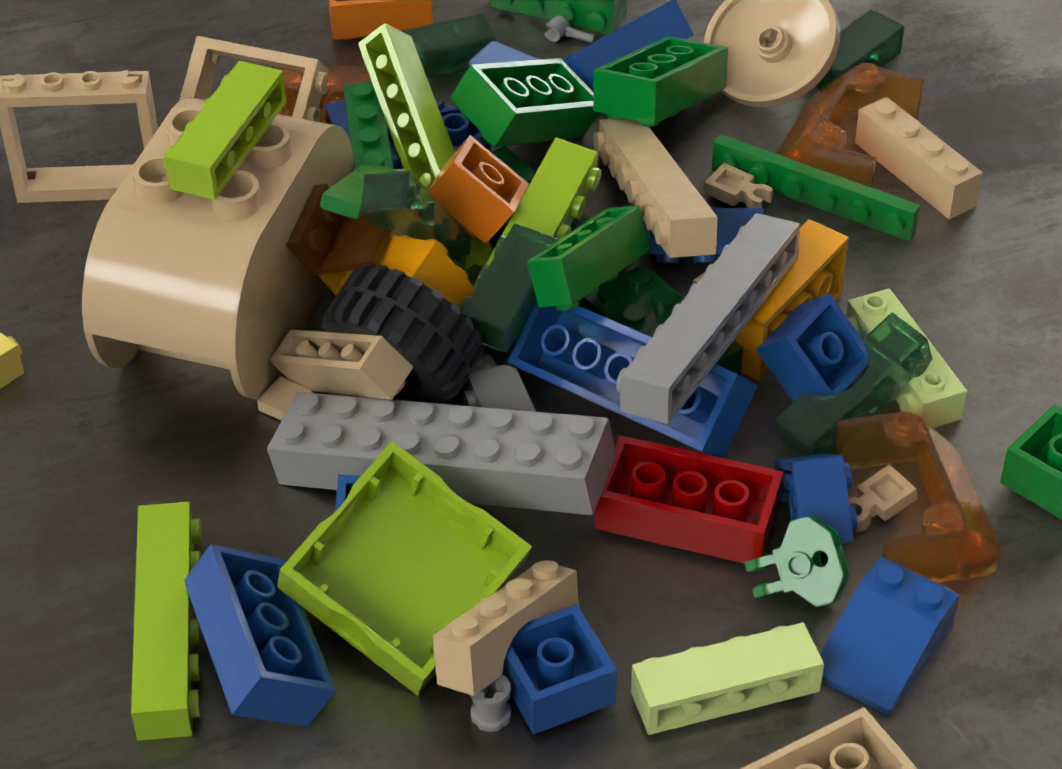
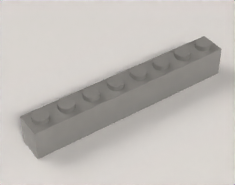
M755 213L745 226L740 227L735 239L730 245H725L720 257L714 264H710L707 267L705 275L700 281L691 286L685 299L680 304L675 305L670 317L663 325L660 324L656 328L654 336L645 346L639 348L635 359L630 365L620 371L616 389L620 393L621 412L665 424L671 422L797 260L799 255L800 223Z

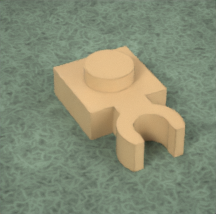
M723 163L704 181L705 194L734 207L741 201L746 204L747 208H762L763 200L770 203L773 197V189L770 186L754 184L755 176L726 163Z
M890 464L857 486L858 497L848 498L849 505H853L856 514H859L857 516L858 527L855 532L859 533L866 530L871 524V518L875 515L887 521L918 499L917 489Z

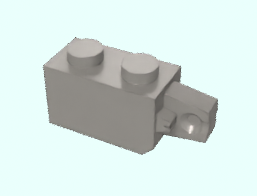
M490 355L482 356L468 377V390L463 391L464 405L536 412L517 369L509 365L497 366Z

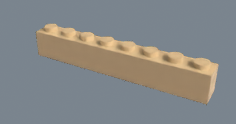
M628 118L624 120L599 119V132L594 133V149L602 157L603 164L607 165L610 169L611 176L615 177L618 181L620 189L624 190L627 194L629 203H633L634 206L640 205L647 230L652 231L656 243L662 246L669 258L715 255L717 215L649 126H641L637 120Z

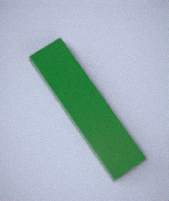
M366 161L322 194L319 207L352 219H358L399 185L402 172Z

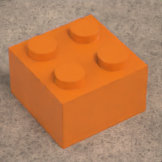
M470 135L442 167L425 195L431 199L435 208L442 213L450 214L461 223L463 230L473 238H479L486 244L515 212L529 183Z

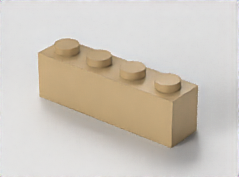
M888 97L859 109L855 143L947 219L950 220L977 206L982 171Z
M292 329L269 360L289 380L308 387L315 392L392 400L403 389L406 382L405 379L413 368L382 336Z

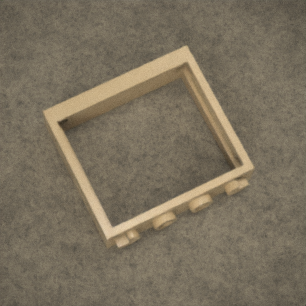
M196 37L179 101L190 97L202 100L209 98L220 56L304 72L292 117L320 122L321 111L319 105L322 94H325L329 87L326 84L329 70L318 59L207 37Z
M87 71L84 73L65 74L51 72L36 75L15 74L0 76V129L17 203L110 200L134 164L26 168L13 107L136 103L143 147L145 149L158 130L149 71Z

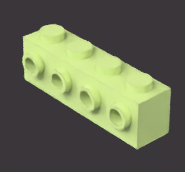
M888 288L848 300L846 317L874 356L868 366H872L880 377L883 388L896 399L903 416L907 419L909 418L919 432L961 420L967 395L966 388L891 289Z
M804 622L790 626H778L770 631L746 637L737 636L725 642L705 647H693L685 652L660 658L652 657L640 663L632 664L631 694L648 735L820 692L824 662Z

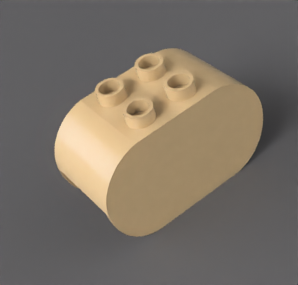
M185 98L179 101L168 113L106 204L99 218L90 244L82 289L84 333L92 355L104 366L112 368L123 367L135 357L139 350L228 369L231 372L237 391L242 396L259 399L281 374L269 360L291 329L305 330L328 289V286L318 275L312 276L287 247V241L314 185L327 183L329 187H332L354 171L352 146L346 131L340 126L278 114L215 200L171 190L167 171L163 165L165 153L169 147L176 143L183 134L185 126L193 121L205 102L202 99Z

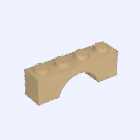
M554 561L536 562L524 573L507 582L505 586L494 594L481 600L475 607L462 616L455 618L449 625L434 634L433 645L437 685L475 696L502 676L506 653L514 636L522 626L530 621L576 604L579 607L577 570L558 566Z

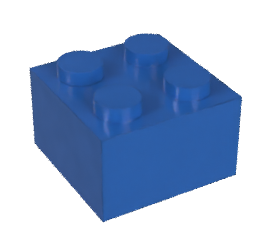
M830 293L799 304L756 348L758 354L800 413L832 404L874 358Z
M577 604L530 621L516 633L506 653L502 674L509 680L511 696L533 735L616 703L617 669Z

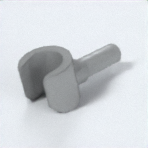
M556 16L546 24L550 29L545 33V37L552 42H557L564 35L589 43L593 42L594 35L569 27L568 21L563 16Z

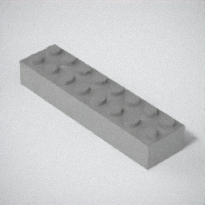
M305 392L296 393L267 447L276 477L281 485L337 490L338 474L361 476L387 445L393 441L440 476L454 493L468 503L583 515L594 514L616 457L609 418Z

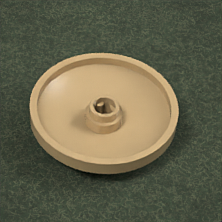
M725 0L717 9L707 27L704 43L728 47L727 85L725 89L721 90L727 97L751 107H774L803 96L823 79L837 55L840 43V25L837 14L829 0Z

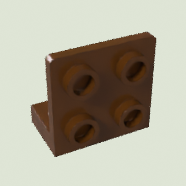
M327 183L314 185L287 241V247L312 276L351 271L368 264L375 266L401 210L396 202L374 205L358 219H352L319 207L322 194L330 187Z

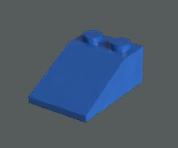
M880 556L859 583L820 652L824 662L822 682L890 717L953 629L960 594Z

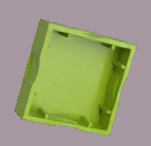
M391 441L354 483L343 504L314 529L281 567L277 587L419 696L436 675L433 635L512 580L524 566L532 546L482 508L476 507L459 497L446 485L440 476L395 442Z

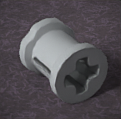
M502 674V676L475 696L470 695L474 702L471 707V720L480 730L487 732L498 731L510 722L511 706L507 701L511 695V686L506 676Z

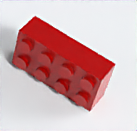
M619 435L615 445L616 457L596 506L595 529L744 564L747 561L765 555L780 508L784 471Z

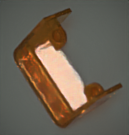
M871 63L855 66L812 96L775 154L873 188L877 158L846 149L847 135L838 126L848 110L859 113L860 108L885 97H888L918 121L924 80L880 68Z
M895 412L838 420L834 455L843 456L844 463H848L851 470L914 461L932 503V506L923 513L921 526L924 534L885 539L882 557L935 583L985 576L997 569L1001 555L1000 544L962 457L955 446L922 418L910 412Z

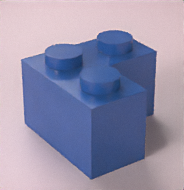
M821 453L773 460L774 469L784 471L781 502L788 503L790 521L807 516H816L839 533L841 543L854 542L853 531L857 530L858 520L854 506L849 505L847 488L852 487V473L849 464L844 463L843 456Z

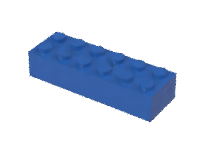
M537 299L507 362L703 453L720 458H725L758 385L739 374L715 364L669 424L621 412L620 393L616 389L619 373L623 368H627L635 359L639 348L645 346L652 337L580 306L566 311H557L555 306L539 307Z

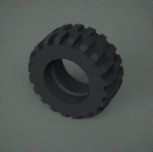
M368 264L355 269L323 315V332L382 336L413 366L405 379L406 382L403 389L396 395L408 398L409 401L448 404L453 401L483 354V342L479 330L473 327L474 323L468 316H464L460 312L461 309L457 305L446 300L443 294L436 289L432 290L424 285L423 281L415 277L411 278L405 275L403 271L397 269L390 270L384 265L378 264L374 266L373 264Z

